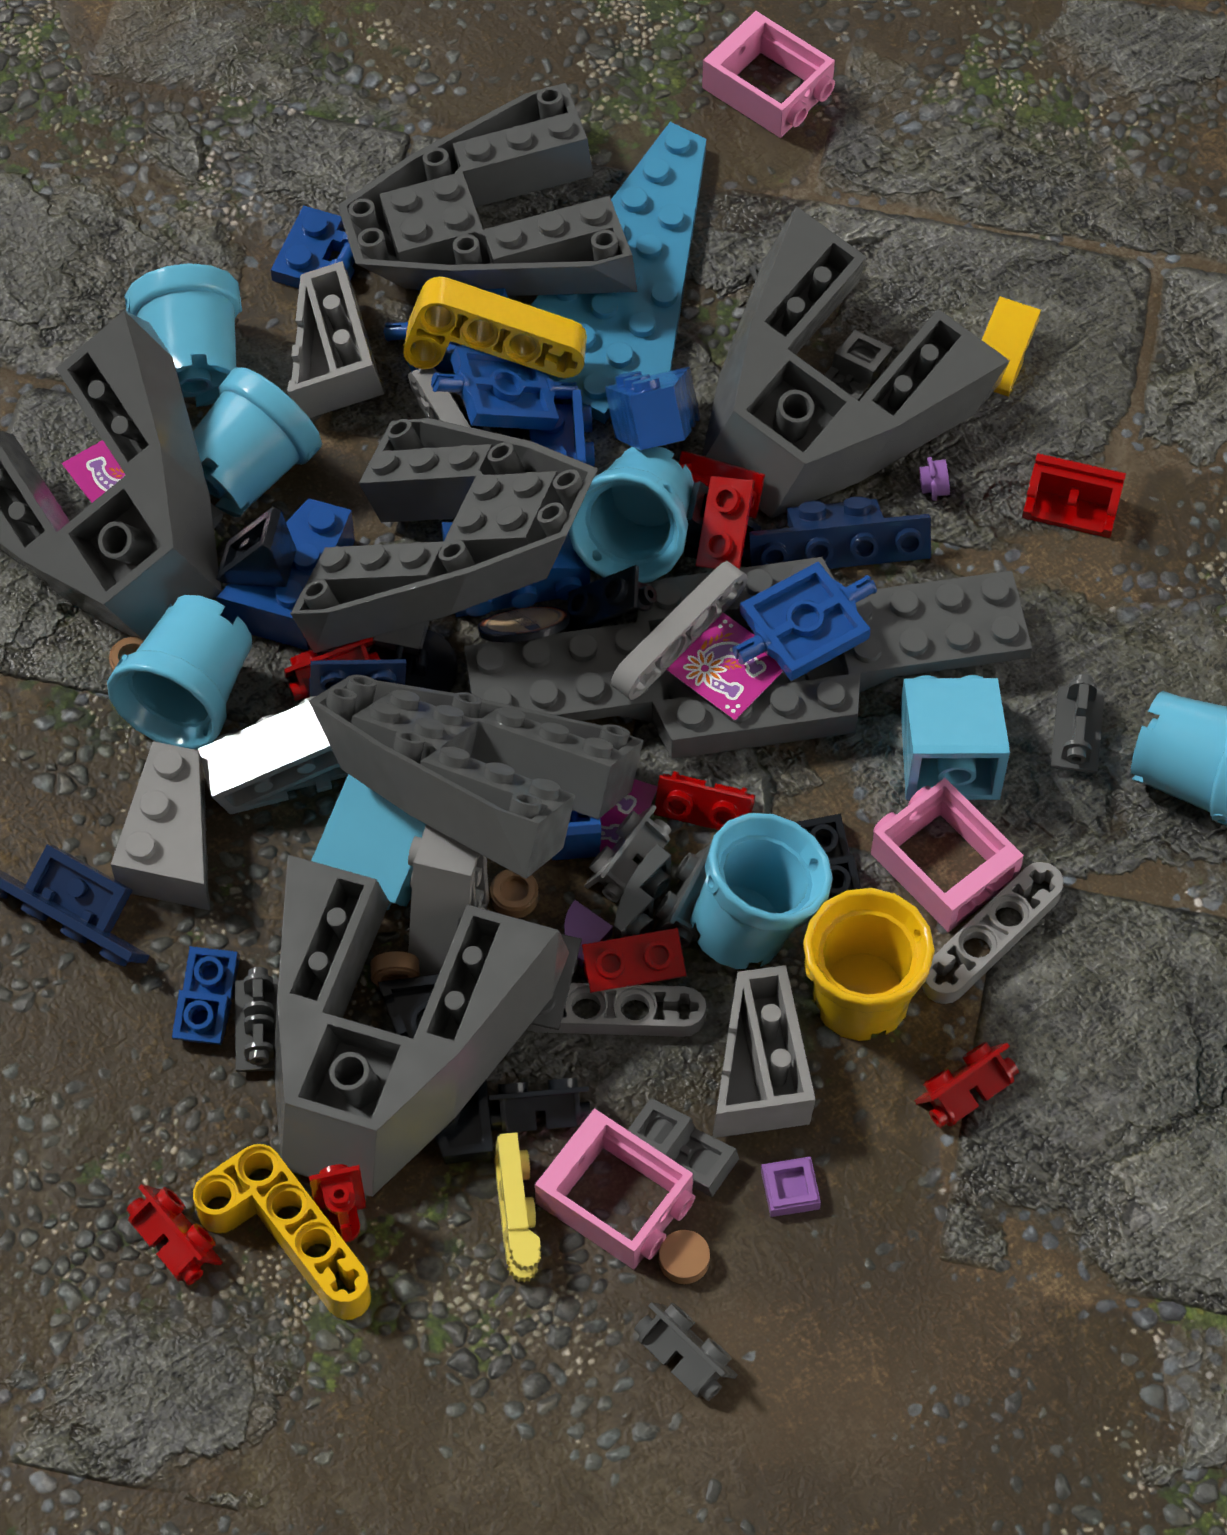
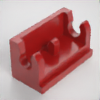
M1037 453L1022 518L1110 538L1126 473Z

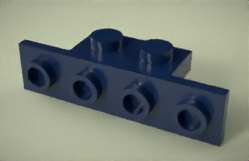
M851 497L844 502L829 504L819 501L804 502L799 507L787 508L789 528L748 532L750 567L823 557L829 569L931 558V517L929 514L884 518L877 500L866 497Z
M49 844L46 845L26 884L0 870L1 898L8 899L11 894L23 901L20 909L42 921H47L48 917H51L62 923L60 932L67 937L86 944L88 939L102 946L99 954L113 963L126 967L128 962L147 963L150 957L149 954L111 933L133 891L129 887L60 848Z

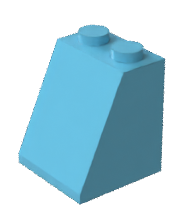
M931 675L904 678L900 703L906 800H910L922 787L928 785L932 788L944 778L967 800H1000L1010 751L998 678H983L978 675H968L962 678H936Z
M348 774L311 861L377 879L390 902L387 910H389L392 902L407 907L412 896L410 882L413 866L408 865L409 850L415 836L422 838L426 824L410 816Z

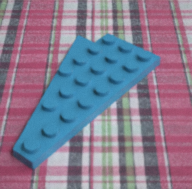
M669 122L611 199L633 256L638 292L538 295L531 304L533 307L574 320L585 328L587 342L582 371L570 378H560L550 374L548 376L553 381H575L578 390L581 389L582 405H591L592 418L604 424L610 417L605 386L616 384V376L641 371L642 375L650 374L651 376L672 370L706 154V138L672 122ZM555 399L563 404H572L571 400Z

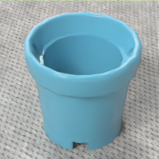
M191 263L165 266L144 274L130 285L125 294L126 312L151 324L173 357L183 397H195L196 407L215 403L220 397L218 387L232 369L237 367L235 318L239 312H242L238 281L228 271L211 265Z
M235 367L218 387L220 397L193 431L209 493L216 498H221L215 506L231 516L241 517L252 503L295 464L302 465L310 460L321 448L322 440L319 431L307 414L278 386L261 374L248 368Z
M657 446L639 450L631 447L624 451L622 456L616 459L607 470L593 478L569 530L572 547L589 569L604 578L637 565L639 566L638 581L641 583L653 582L671 571L682 555L688 529L687 512L694 481L692 473L686 464L682 469L680 464L672 459L674 453L668 449Z
M183 595L178 597L173 606L172 604L169 605L165 614L137 651L122 656L107 680L108 696L118 714L135 730L156 742L194 750L213 743L223 728L227 717L226 702L242 665L252 648V635L246 624L238 616L232 625L226 618L221 616L225 606L219 602L199 595Z
M1161 691L1157 694L1148 710L1150 713L1160 715L1159 718H1152L1148 727L1142 726L1138 735L1131 764V774L1135 775L1132 780L1210 812L1212 820L1227 827V707Z
M747 813L728 820L713 836L704 867L706 878L690 918L692 928L696 922L697 930L701 935L697 943L716 962L734 969H746L749 963H758L760 961H763L761 966L768 964L777 955L784 942L796 927L806 924L821 905L828 900L833 876L829 858L817 839L796 822L775 814Z

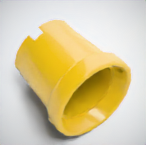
M875 888L846 890L821 905L809 920L803 941L806 976L813 981V999L820 1010L821 1020L826 1027L841 1037L857 1041L870 1040L871 1034H879L885 1030L887 1035L899 1026L906 1017L910 1000L929 975L935 952L930 926L917 907L895 893Z

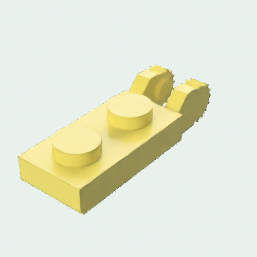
M505 1133L497 1137L494 1151L503 1242L509 1276L511 1275L513 1280L516 1279L518 1282L523 1281L525 1283V1281L528 1280L530 1282V1279L535 1277V1273L538 1271V1262L541 1259L540 1238L528 1229L536 1225L534 1198L525 1197L523 1180L530 1179V1161L528 1150H519L518 1134Z

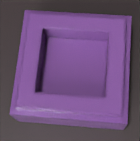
M811 1157L761 1165V1174L770 1217L820 1209L821 1201Z

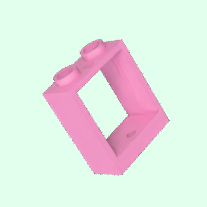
M755 11L703 60L702 88L781 138L792 127H798L805 120L808 111L819 101L824 102L831 95L835 86V80H833L835 60ZM760 53L804 80L782 104L737 76Z
M946 778L942 779L932 788L928 785L922 787L913 795L906 808L898 814L891 812L885 815L873 830L871 855L947 932H950L996 896L1021 870L1024 855ZM940 815L986 860V862L946 893L899 848L900 845Z
M594 1108L536 1182L535 1199L538 1206L635 1270L644 1257L650 1260L659 1251L662 1242L666 1238V1234L663 1231L672 1219L675 1218L680 1221L691 1208L695 1200V1195L692 1194L693 1173ZM603 1148L669 1191L632 1241L566 1197Z

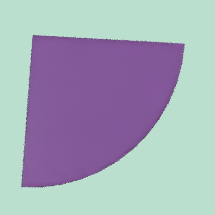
M574 900L566 914L564 929L565 935L582 938L577 959L579 960V965L583 968L582 944L608 940L613 934V926Z

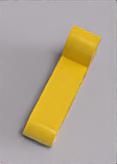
M434 277L423 285L408 320L403 354L405 360L410 365L419 369H431L442 361L451 341L556 377L570 378L578 375L584 367L587 334L585 328L574 320L450 278Z
M253 1144L246 1147L204 1175L196 1183L193 1189V1200L198 1218L205 1229L216 1234L226 1233L257 1214L329 1312L337 1318L352 1320L362 1316L368 1310L371 1302V1292L368 1275L364 1266L273 1148L264 1144ZM265 1168L272 1171L271 1175L262 1181H254L248 1178L257 1169ZM216 1197L230 1199L229 1203L221 1209L206 1207L208 1202ZM287 1206H295L301 1209L291 1219H283L277 1216V1213ZM315 1244H324L330 1248L321 1257H310L305 1254L306 1250ZM338 1271L340 1280L349 1290L355 1288L354 1292L348 1294L344 1289L338 1290L335 1274Z

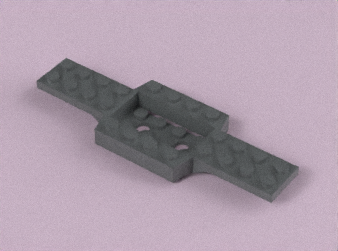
M823 557L740 568L748 576L747 584L740 596L724 613L741 626H749L740 614L741 602L818 561L830 577L834 578ZM1012 570L877 589L875 594H871L855 603L857 612L871 629L868 640L793 681H790L783 671L736 720L725 714L667 670L643 694L634 700L628 699L611 685L612 676L619 664L712 572L657 579L653 582L643 583L646 586L651 585L656 590L657 600L653 603L651 609L647 611L638 610L637 622L555 633L543 638L522 642H490L464 646L471 694L477 695L483 700L579 721L620 716L651 722L660 735L671 759L856 733L859 693L888 679L898 676L1030 658L1032 653V645Z

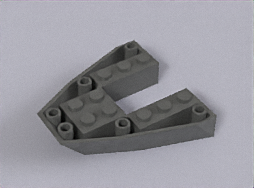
M566 83L519 96L411 154L337 205L355 263L405 289L421 290L429 279L446 277L480 289L505 288L508 296L638 292L633 256L610 196L484 230L481 226L475 207L593 176L588 139Z
M797 206L763 260L718 378L702 454L703 457L765 474L758 509L770 518L786 513L789 507H799L804 502L818 500L857 484L970 418L1000 385L1010 361L941 310L937 309L860 401L844 391L796 354L858 284L867 257Z
M123 311L56 367V370L120 465L125 476L69 521L16 437L0 430V549L72 605L130 637H138L145 640L165 614L169 605L172 604L173 606L178 597L183 595H199L213 600L222 590L221 582L216 580L219 566L209 490L173 357L149 322Z
M400 419L391 421L359 485L381 523L454 519L443 542L325 547L290 614L313 652L317 653L445 617L546 579L598 468L532 441L436 419Z
M364 675L348 676L309 700L343 771L410 816L525 879L563 849L572 810L599 819L632 792L644 741L630 736V732L627 729L617 725L608 724L601 726L483 700L471 693H450L378 681Z
M288 855L274 1047V1078L280 1157L293 1173L306 1177L319 1174L323 1168L331 1165L344 1164L348 1167L359 1165L364 1195L373 1197L458 1115L553 997L569 951L560 931L557 929L467 905L414 1039L344 1019L343 1016L390 902L377 879Z

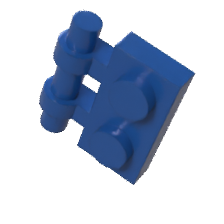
M303 205L271 268L272 281L299 288L301 274L343 261L351 281L355 272L353 268L355 260L347 234L343 232L344 225L341 216ZM333 250L340 252L337 259L328 261Z

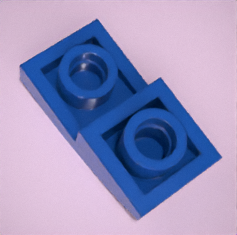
M189 947L183 990H179L172 1032L173 1040L222 1045L240 960L238 952Z

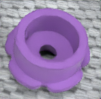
M928 457L927 466L919 467L922 494L931 493L932 500L937 501V496L950 495L946 459L933 461L932 457Z

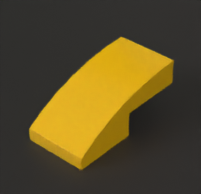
M999 296L982 341L1010 360L1000 385L994 391L1009 397L1023 365L1025 352L1039 322L1041 310Z

